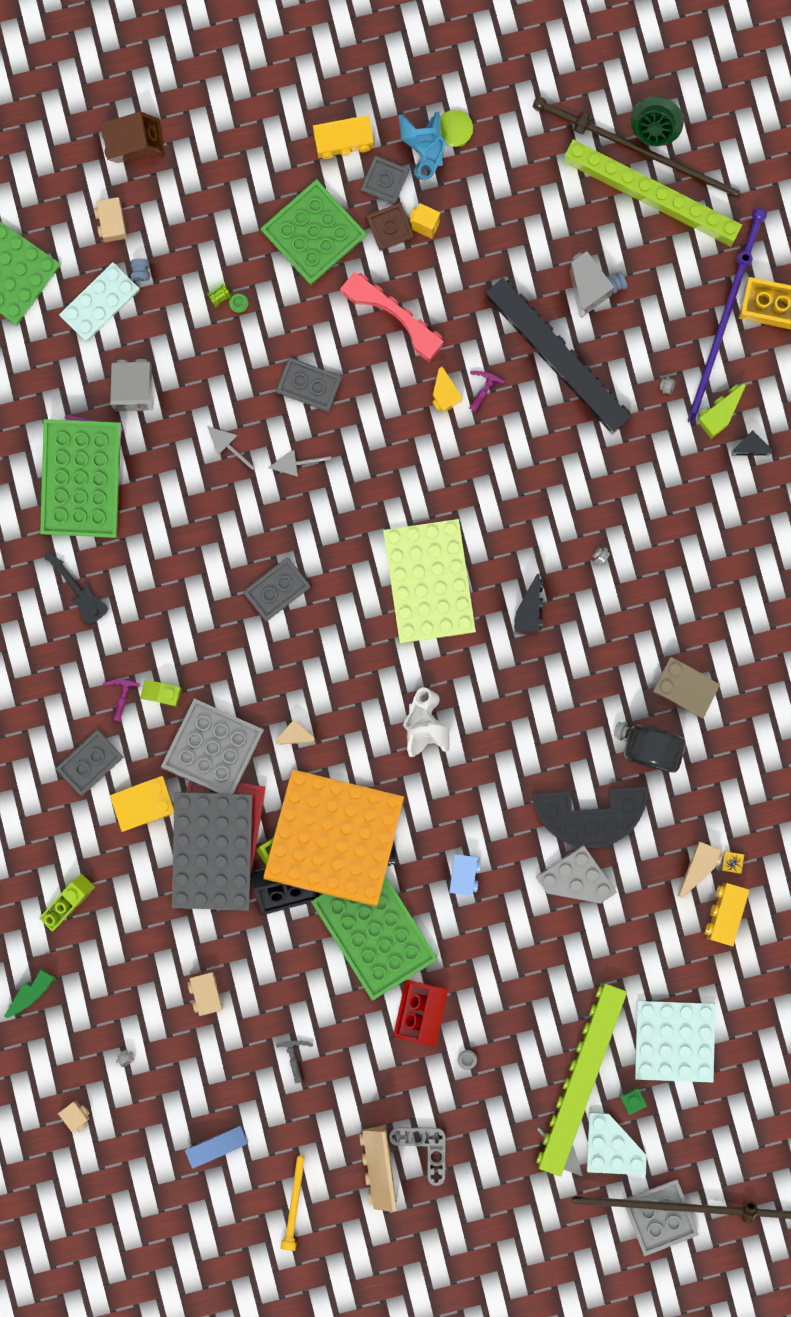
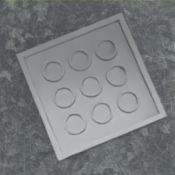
M194 698L161 768L212 792L235 793L264 730Z

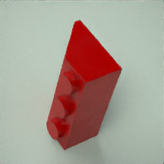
M406 979L393 1036L414 1043L436 1047L448 989Z

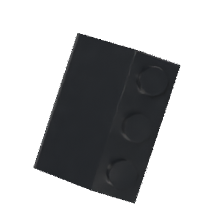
M266 869L251 873L254 891L262 915L308 904L317 898L315 891L264 879Z

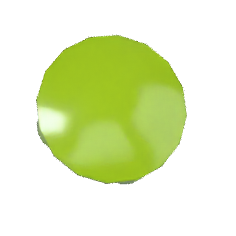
M450 110L440 116L441 133L446 141V145L454 147L464 146L473 134V124L470 117L460 110Z

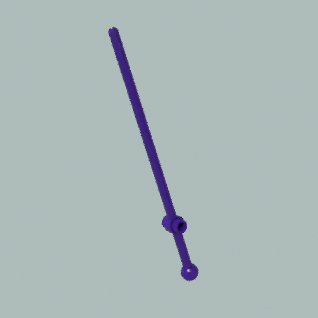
M756 208L752 212L754 221L744 251L737 257L739 266L688 416V423L692 414H694L692 424L695 422L745 269L752 263L751 251L760 224L767 218V212L762 208Z

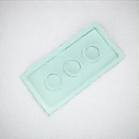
M112 262L59 316L87 342L140 289Z

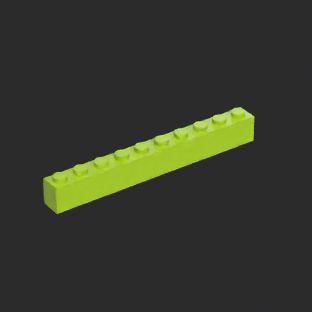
M572 140L564 156V163L730 247L742 227V224L575 140Z
M606 983L603 984V987L599 986L597 990V1004H593L589 1013L592 1016L590 1023L586 1022L583 1029V1034H585L583 1042L579 1041L576 1052L579 1054L576 1060H572L569 1069L572 1071L570 1079L566 1078L563 1085L565 1093L563 1097H559L556 1105L559 1108L557 1115L552 1116L549 1126H552L550 1134L546 1133L543 1141L545 1145L544 1151L539 1152L536 1163L539 1164L538 1168L543 1171L562 1176L627 994L625 990Z

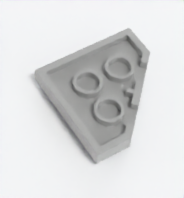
M584 844L536 876V879L547 894L602 903L617 893Z

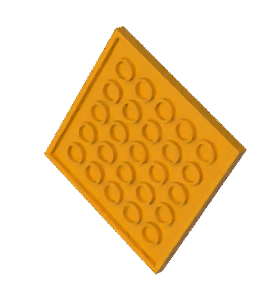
M292 769L264 879L377 907L404 796Z

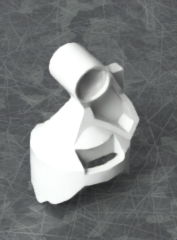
M420 688L417 691L413 703L409 704V715L403 724L407 731V751L409 757H415L428 744L436 743L444 752L450 749L449 729L431 714L433 709L439 704V696L427 688Z

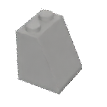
M587 251L583 254L580 252L572 258L569 273L578 313L582 318L611 297L614 286Z
M137 359L135 362L117 360L116 363H112L110 402L115 412L153 410L152 365L146 359Z

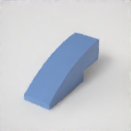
M240 1125L189 1147L185 1152L193 1169L248 1144Z

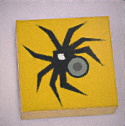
M724 851L721 871L741 874L744 855Z

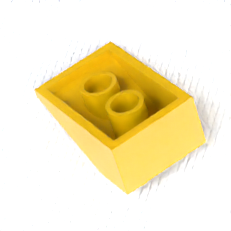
M164 776L110 795L122 832L174 814V803Z

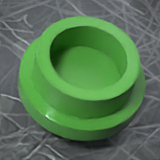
M243 294L233 295L229 301L230 308L236 313L244 312L248 307L246 296Z

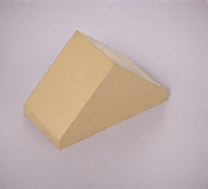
M295 720L276 739V745L315 742V738Z

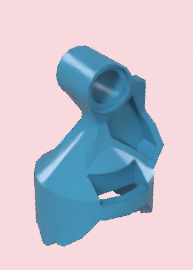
M435 112L427 127L423 129H416L404 115H399L401 140L420 155V160L414 168V175L419 180L429 179L434 175L437 166H443L442 153L446 141L441 133L440 113ZM422 166H425L428 169V174L426 176H423L421 174Z

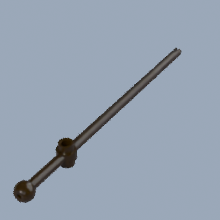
M541 96L535 98L532 107L536 111L545 110L574 123L575 127L573 130L579 134H584L585 130H589L734 197L740 195V191L590 123L591 116L581 112L580 116L576 117L546 103V99Z
M573 1196L571 1198L574 1204L741 1215L742 1220L746 1223H751L756 1217L791 1219V1211L757 1209L756 1203L752 1201L746 1202L741 1208Z

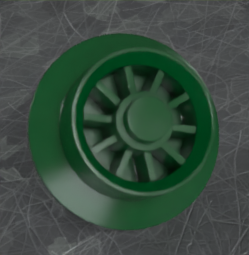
M660 96L648 97L640 101L635 106L631 115V127L635 135L643 143L654 147L664 146L675 141L681 134L684 125L683 114L677 104L668 98Z

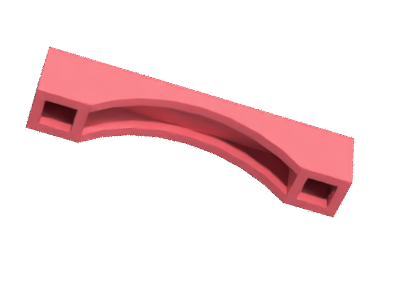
M354 271L340 288L341 294L355 305L375 306L395 316L408 331L413 342L414 351L430 362L444 344L443 337L436 331L432 333L427 329L428 325L419 319L417 321L413 318V313L407 308L402 309L399 307L397 300L393 297L385 296L383 294L384 291L378 285H371L368 282L369 279L364 274H357Z

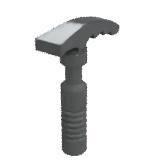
M297 1040L276 1044L277 1048L288 1047L286 1050L290 1056L289 1062L295 1084L303 1082L297 1059L294 1056L295 1050L293 1046L308 1045L312 1047L313 1044Z

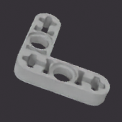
M396 1127L390 1131L389 1140L393 1145L428 1146V1181L434 1186L441 1185L445 1180L444 1131L440 1128ZM396 1131H399L400 1135H406L405 1131H410L408 1136L409 1142H405L406 1138H400V1142H396L392 1135H395ZM415 1131H419L423 1135V1139L420 1142L412 1140L411 1136ZM425 1131H429L428 1135H434L435 1132H439L442 1139H439V1142H435L433 1138H428L429 1143H425ZM434 1151L440 1152L442 1154L441 1161H432L431 1154ZM430 1165H443V1168L438 1167V1174L442 1175L438 1182L431 1178V1175H434V1168H430Z

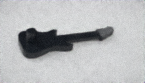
M45 554V560L49 561L60 572L78 596L77 599L71 598V601L79 607L85 623L93 624L107 614L108 606L92 594L87 582L84 581L85 589L82 590L65 568L62 560L51 554Z

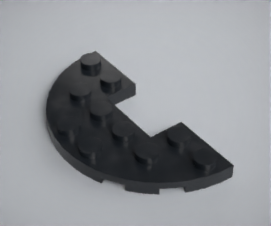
M648 787L609 789L610 808L572 811L571 791L532 794V799L540 821L556 838L576 847L584 844L586 848H599L621 840L635 828L646 807Z

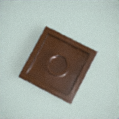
M401 202L366 215L379 252L415 238Z

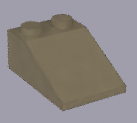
M670 657L652 694L703 719L720 684L688 665Z

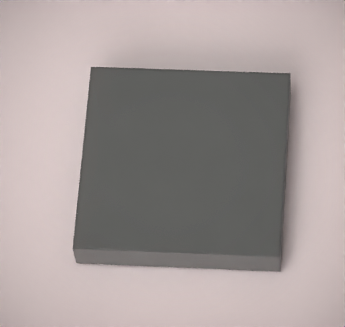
M374 156L360 190L363 193L395 205L410 169Z

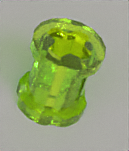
M223 283L215 291L207 293L215 307H218V304L225 299L232 298Z

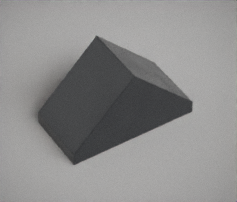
M752 430L732 450L731 456H770L772 448Z

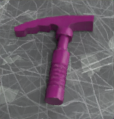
M470 371L471 375H481L484 378L487 377L488 380L469 409L476 412L487 395L488 389L493 386V382L504 385V380L487 372Z
M113 680L103 683L104 686L123 685L122 695L118 700L113 720L121 721L126 703L125 698L127 692H129L128 687H140V683L128 680Z

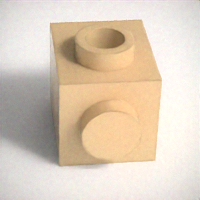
M77 1100L58 1113L71 1132L76 1129L80 1132L88 1125L86 1121L90 1119L88 1117L90 1113L84 1105L80 1106Z

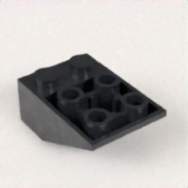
M540 574L535 576L515 613L514 635H537L543 628V617H539V611L542 612L543 598H539L540 592L543 590V579H540Z

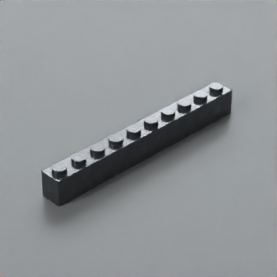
M502 277L486 292L485 297L602 425L614 435L630 420V411L624 405H619L614 393L608 392L604 388L605 384L600 378H595L591 374L592 370L590 367L578 360V354L573 349L569 350L565 346V340L560 335L556 336L552 332L554 330L547 321L544 323L540 319V313L534 307L532 309L529 307L527 299L521 293L517 294L512 282L506 281Z

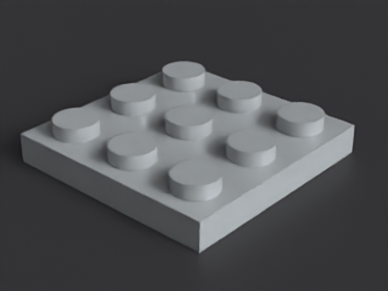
M677 1179L626 1198L627 1200L687 1204ZM625 1207L644 1256L699 1235L690 1212Z

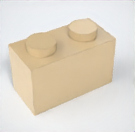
M119 197L96 201L97 207L94 208L96 219H100L101 225L97 226L99 237H103L105 242L127 239Z
M214 972L190 978L188 988L190 994H194L195 1001L192 1002L195 1013L198 1012L199 1016L223 1010Z

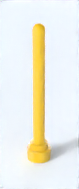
M299 1155L296 1161L286 1237L281 1240L280 1249L296 1251L297 1242H295L294 1230L305 1160L303 1155Z

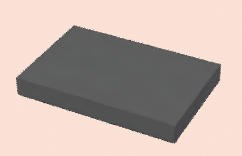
M289 357L276 393L329 413L342 376Z
M287 557L244 590L243 593L262 618L268 622L309 590L311 586Z
M97 729L55 769L82 797L124 757Z

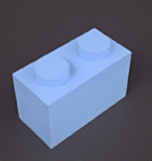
M454 854L449 893L473 896V892H477L478 881H475V874L480 872L481 862L477 861L478 857Z

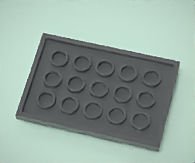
M174 793L172 908L250 910L253 794Z

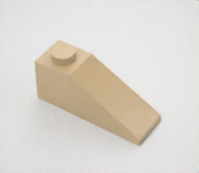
M697 842L678 893L679 897L683 898L715 869L716 865H720L723 857L720 854V849Z

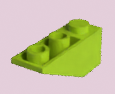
M738 384L729 390L730 394L726 398L721 396L714 402L715 406L709 410L707 407L699 414L700 418L697 422L711 439L728 426L744 391L745 384H742L740 387Z
M81 874L64 889L39 919L53 932L94 890L95 886Z

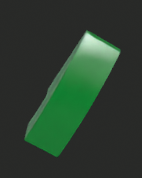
M42 969L32 985L28 982L23 983L4 1017L10 1018L35 1003L49 989L56 976Z

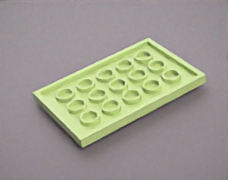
M459 519L383 530L400 644L476 633Z

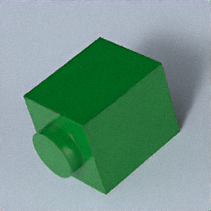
M637 1087L619 1095L629 1115L647 1107Z

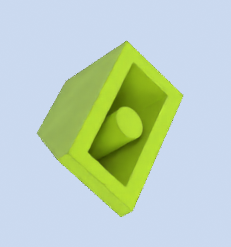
M145 680L140 699L178 707L182 688Z

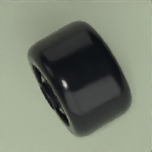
M633 725L629 730L623 756L626 760L640 765L676 773L681 765L686 741L683 737L668 733L669 731L660 728Z

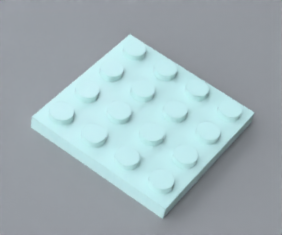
M637 1001L635 1079L713 1082L715 1004Z

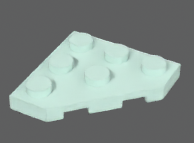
M589 1112L587 1172L646 1175V1154L609 1113Z

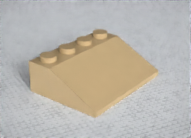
M386 1126L363 1129V1134H359L361 1146H365L366 1152L362 1154L363 1164L368 1166V1173H365L366 1185L371 1187V1193H368L369 1205L373 1204L375 1210L397 1211Z

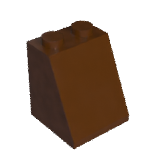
M139 111L102 123V137L105 142L104 152L107 160L122 163L165 155L160 120Z

